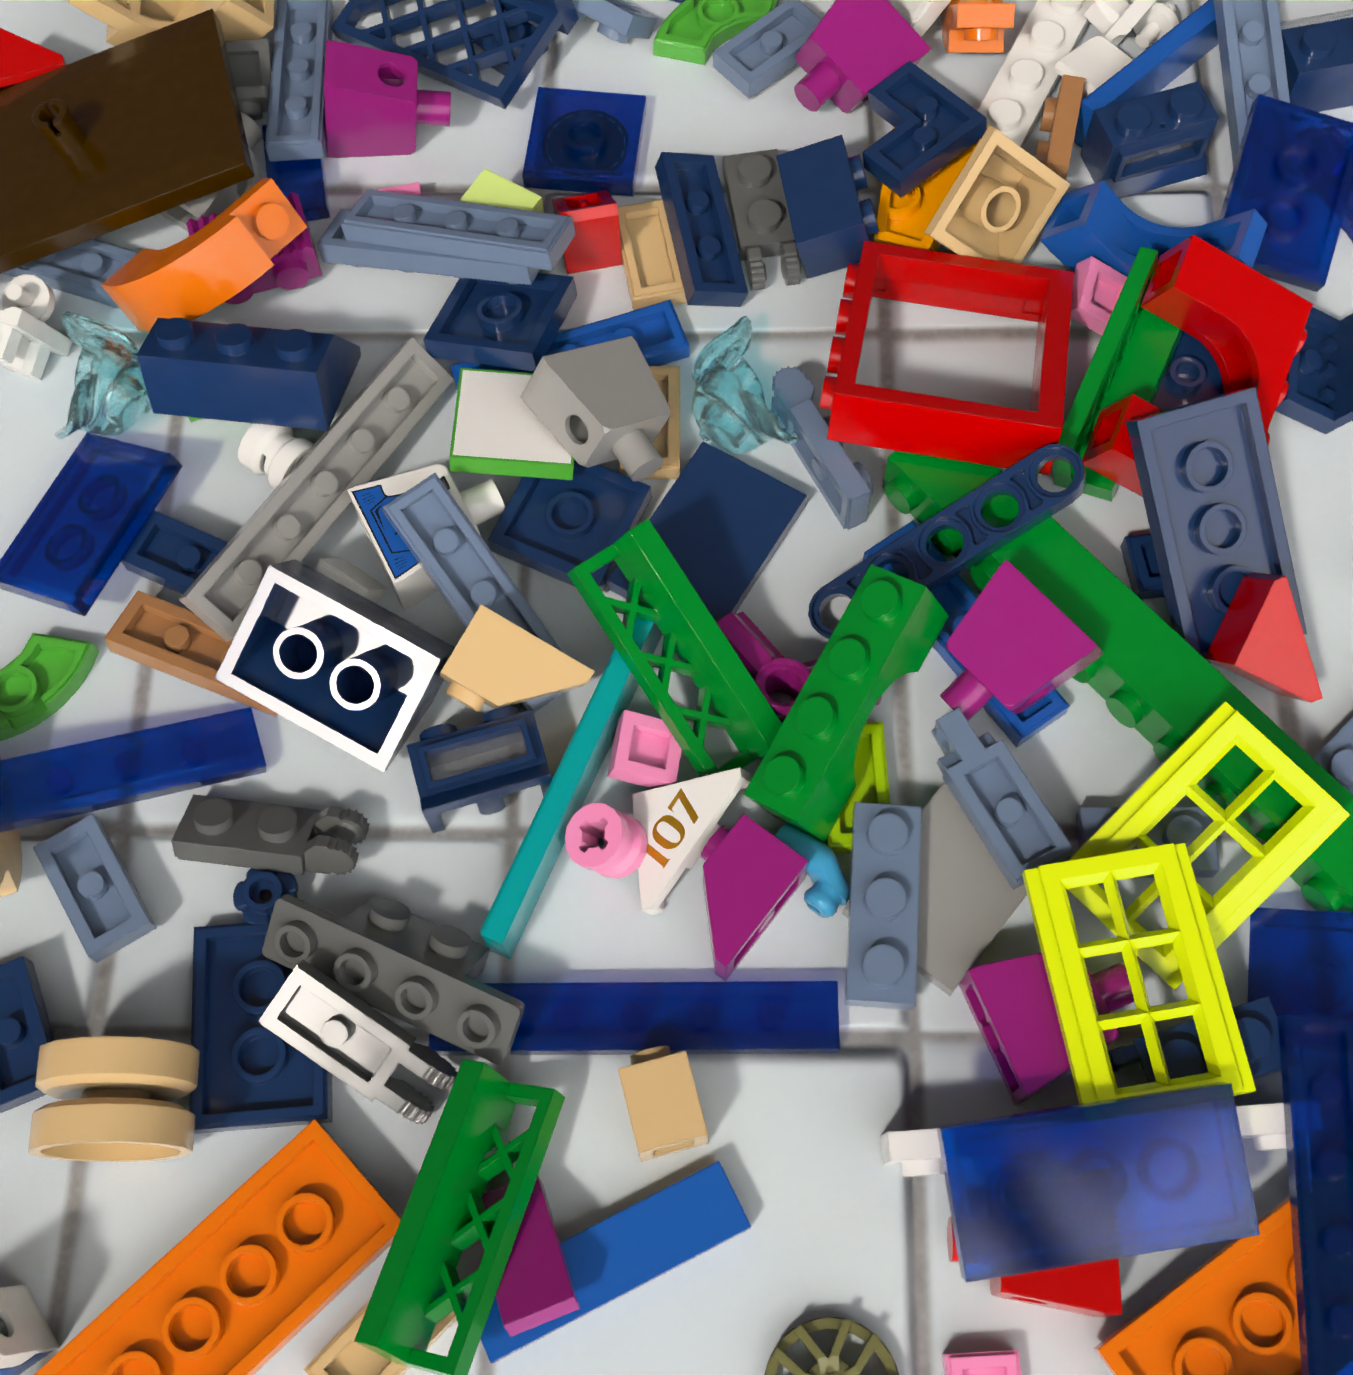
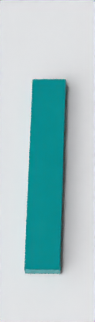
M638 599V605L645 607L641 600ZM635 618L633 640L642 652L654 654L662 637V632L656 623ZM616 648L605 667L480 929L481 936L487 947L490 948V951L505 958L511 959L565 844L564 839L567 825L572 816L582 808L615 737L618 718L624 710L628 709L639 686V683Z

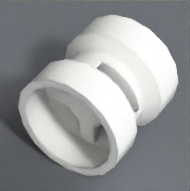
M253 424L241 439L238 448V459L243 466L254 474H266L271 487L276 489L312 448L314 443L304 437H294L291 427Z

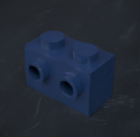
M839 135L776 155L795 244L808 279L846 268L848 263L859 264L864 241H870V235L879 233L871 198L860 201L858 191L868 188L860 154L849 157L843 136Z

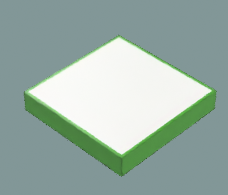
M460 368L449 456L450 472L573 480L574 458L520 397L533 373Z

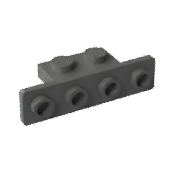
M289 894L283 895L275 902L262 948V953L265 957L292 970L304 959L368 1005L494 1064L501 1065L509 1056L525 1010V1005L521 1000L475 980L484 970L490 948L472 941L467 933L456 927L439 926L412 914L410 909L401 902L385 898L379 899L372 896L344 919Z

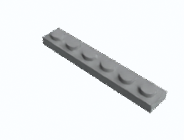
M413 337L402 343L332 423L329 430L325 431L178 600L226 642L232 641L269 565L294 559L301 562L351 503L347 490L365 484L373 477L454 379Z

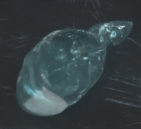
M65 311L61 317L63 327L68 337L80 346L82 350L76 367L75 390L71 398L67 424L54 435L57 439H63L77 430L102 436L123 434L143 413H148L152 409L136 357L138 348L133 340L121 330L104 322Z
M747 316L741 317L733 326L711 340L703 348L695 360L692 373L696 384L692 410L697 426L700 429V438L704 441L710 440L733 454L750 452L771 439L787 444H794L799 439V435L796 432L779 426V415L767 407L762 385L751 366L743 357L752 340V324Z

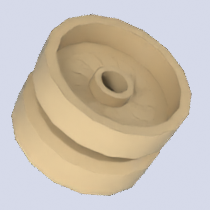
M123 1036L77 1037L55 1040L40 1045L35 1087L44 1094L61 1099V1101L46 1104L33 1111L28 1153L43 1158L85 1162L155 1161L190 1155L193 1152L195 1114L179 1104L166 1101L183 1098L196 1089L200 1051L192 1045L172 1040Z

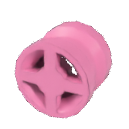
M591 803L579 809L568 823L564 839L566 851L572 861L605 877L617 879L631 875L640 867L646 856L648 846L646 830L642 824L633 817L621 813L605 803ZM599 838L604 841L603 848L598 846Z

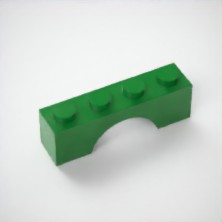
M873 564L870 565L743 795L772 816L797 827L824 843L826 842L856 787L854 775L855 755L861 733L871 711L894 681L907 673L919 672L949 617L927 586Z

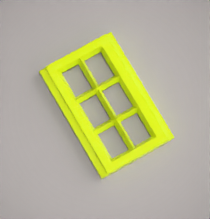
M1223 701L1067 861L1129 851L1135 846L1139 849L1158 846L1147 834L1187 795L1214 820L1187 847L1191 863L1224 830L1252 855L1213 896L1197 883L1214 945L1217 949L1350 814L1226 701ZM1234 745H1237L1264 771L1224 810L1197 783ZM1275 780L1302 807L1262 845L1235 819ZM1155 880L1124 910L1131 934L1148 932L1135 919L1159 896ZM1098 884L1067 889L1117 936L1106 892ZM1173 943L1135 949L1136 955L1173 990L1183 982Z
M1171 843L1040 865L1038 868L1026 869L1022 872L1084 1122L1228 1098L1256 1091L1185 843L1175 845ZM1153 874L1168 928L1131 934L1117 880ZM1103 883L1117 937L1080 943L1066 889ZM1173 943L1188 1000L1150 1006L1135 949ZM1122 952L1137 1009L1098 1015L1084 958ZM1193 1015L1208 1073L1170 1079L1155 1022ZM1141 1024L1156 1082L1117 1088L1103 1031Z

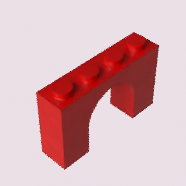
M1193 234L1159 257L1141 307L1190 334L1208 349L1219 368L1224 393L1242 388L1256 387L1267 444H1269L1270 434L1267 431L1275 409L1287 394L1289 382L1286 378L1294 356L1300 351L1307 338L1305 325L1313 304ZM1134 394L1101 410L1082 458L1083 465L1143 497L1126 421L1163 410Z

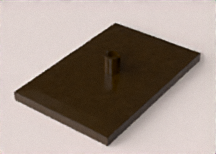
M213 9L0 90V274L255 177L222 26Z

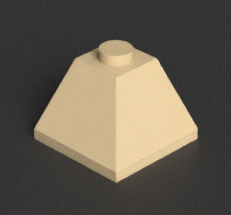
M989 126L924 233L958 255L1021 264L1070 184L999 130Z

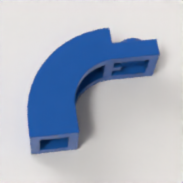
M1101 180L1065 193L1049 217L1040 241L1062 264L1075 272L1077 263L1093 256L1128 277L1141 246L1158 250L1159 260L1162 254L1193 234L1253 268L1268 224L1256 209H1252L1197 227L1177 228L1160 225L1146 220L1130 210L1109 186Z

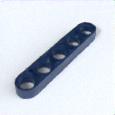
M1049 444L1039 448L824 585L813 595L809 603L808 616L812 627L825 639H830L834 630L827 628L823 621V610L826 604L831 599L837 597L852 599L871 564L883 568L890 563H899L907 568L909 580L927 586L932 592L1069 506L1081 496L1086 486V472L1080 455L1072 448L1063 444ZM1052 460L1068 462L1075 471L1071 485L1060 492L1046 491L1038 484V473L1041 467ZM997 495L1013 497L1019 504L1016 519L1010 525L1004 527H993L988 525L983 519L985 504ZM944 529H952L959 532L964 540L960 555L949 562L934 560L929 553L931 538L937 532Z

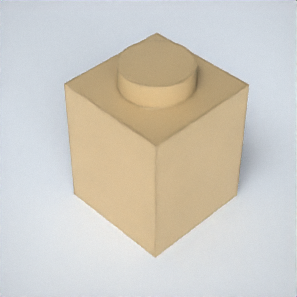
M658 1046L631 1055L629 1057L631 1065L619 1068L618 1072L641 1162L708 1144V1132L687 1052L682 1051L671 1054L669 1046Z

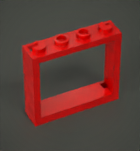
M864 241L860 263H848L843 298L852 300L841 299L835 335H842L845 338L833 336L827 373L837 374V377L825 376L822 388L820 408L831 410L827 440L1007 469L1039 448L1049 444H1058L1063 429L1074 272ZM872 297L1038 322L1030 411L856 384ZM1053 460L1041 467L1039 474L1049 475Z

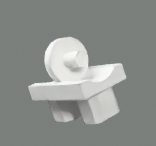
M1095 0L1083 14L1116 47L1132 28L1136 35V45L1146 49L1179 24L1176 15L1177 9L1174 4L1170 2L1163 4L1156 2V0H1130L1132 2L1131 5L1126 0Z
M23 274L7 283L2 292V310L0 309V365L12 372L41 380L50 352L68 357L73 341L44 323L51 316L55 305V297L48 283L34 275Z

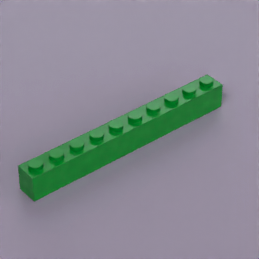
M895 451L887 458L882 487L890 503L903 514L910 513L922 524L1003 471L995 466ZM1008 495L992 497L983 508V519L988 525L993 527L1010 525L1017 517L1019 504L1013 497ZM1052 517L1046 519L968 568L973 581L983 591L999 566L1007 559L1101 649L1103 654L1072 678L1080 683H1088L1105 699L1106 706L1112 716L1122 725L1128 728L1134 727L1153 745L1156 757L1161 763L1223 701H1226L1350 814L1290 877L1301 887V893L1308 904L1319 913L1329 917L1332 916L1340 925L1353 917V795ZM944 529L937 532L931 538L936 548L946 555L953 554L957 557L963 549V537L955 530ZM1234 745L1197 785L1225 810L1264 770L1237 745ZM1274 780L1235 820L1264 845L1302 805Z

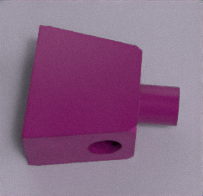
M835 0L795 56L797 63L807 74L795 85L794 92L799 102L812 112L818 111L831 99L842 112L848 114L869 101L868 91L907 62L911 61L917 65L931 48L888 0Z
M326 40L324 100L327 157L411 155L416 151V124L450 127L451 92L417 89L418 61L412 56Z
M1006 559L999 566L947 640L945 648L966 669L940 694V697L953 710L959 708L967 721L993 696L1009 711L1018 715L1095 662L1103 652Z
M1042 953L981 965L967 971L959 987L1014 1105L1024 1102L1071 1071ZM1117 963L1093 974H1090L1086 966L1098 1015L1109 1014V1012L1135 1002L1124 964ZM1117 1028L1103 1031L1107 1047L1119 1037Z

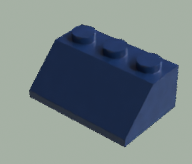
M1353 9L1280 22L1292 117L1353 106Z
M157 318L136 357L152 411L155 414L328 431L361 358L360 346L334 334L307 332L302 329L283 330L251 327L240 323L220 324L189 321L184 318Z
M294 559L269 565L214 679L384 772L388 769L431 706L444 681L440 677V672L455 647Z

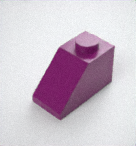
M745 814L741 816L731 830L725 825L718 828L701 852V857L706 860L703 864V887L715 974L725 982L803 883L808 866V860Z

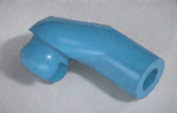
M785 824L778 830L775 837L808 860L806 872L814 884L804 893V901L807 903V907L820 917L829 918L834 916L839 905L844 906L847 904L850 886L834 851L826 844L797 827Z

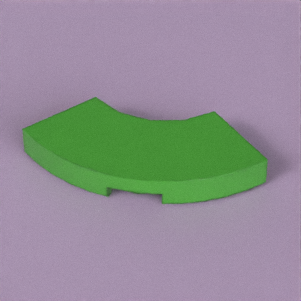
M685 0L669 14L657 31L653 41V55L706 65L715 49L776 8L780 0Z
M32 633L21 654L4 668L0 669V741L22 734L39 725L69 701L87 678L99 653V650L92 642Z

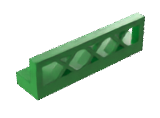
M1140 247L1064 422L1058 444L1072 448L1080 455L1081 460L1101 410L1131 394L1153 405L1182 336L1183 330L1141 307L1158 263V250ZM1053 460L1054 484L1067 488L1074 479V468L1063 460ZM1084 466L1086 486L1082 493L1112 502L1119 484Z
M649 519L630 529L615 543L567 573L699 777L739 767L743 769L752 761L765 756L782 723ZM615 560L629 582L626 602L605 597L591 574ZM638 599L641 600L645 607L638 605ZM616 613L623 614V621L620 620ZM635 618L656 623L664 635L661 656L642 652L632 638ZM674 652L680 661L673 660ZM652 667L659 668L658 676L656 675ZM671 672L690 676L699 689L696 710L676 706L668 693ZM709 706L711 707L715 715L708 714ZM687 721L694 722L693 730ZM706 726L726 730L740 752L719 768L716 767L703 747Z
M462 1060L354 1341L396 1364L437 1375H468L565 1097L553 1088L511 1083L485 1062ZM516 1104L536 1107L529 1129L510 1142L506 1131ZM506 1169L510 1182L505 1196L486 1210L482 1201L488 1181ZM481 1239L485 1252L480 1266L475 1272L460 1281L456 1268L462 1251ZM454 1311L458 1327L447 1357L426 1352L436 1323Z

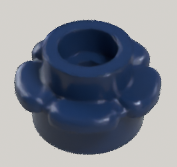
M251 868L246 873V879L236 885L233 893V903L237 910L242 911V919L249 925L270 923L276 900L285 894L297 898L299 886L292 873ZM264 890L272 892L271 898L267 901L260 899V895Z

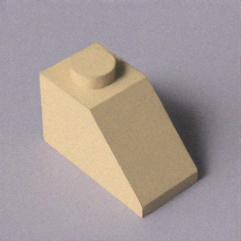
M481 604L441 670L440 677L450 683L445 691L448 696L479 712L484 703L496 709L583 687L590 681L595 671Z

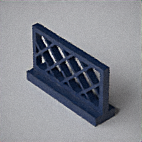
M349 0L331 26V30L336 38L353 45L412 56L418 61V73L506 109L556 32L559 31L568 35L579 17L572 0H445L426 7L425 0H416L417 11L395 19H391L389 6L405 0ZM486 3L495 6L497 15L468 24L466 10ZM380 9L383 23L364 30L355 27L363 15ZM458 14L461 28L433 37L430 23ZM527 21L539 24L532 36L515 42L511 41L508 28ZM422 26L424 41L404 48L397 45L395 35ZM496 31H501L503 46L476 55L473 40L493 34ZM465 44L468 58L449 65L439 63L438 52ZM508 61L510 69L498 87L482 81L481 70Z

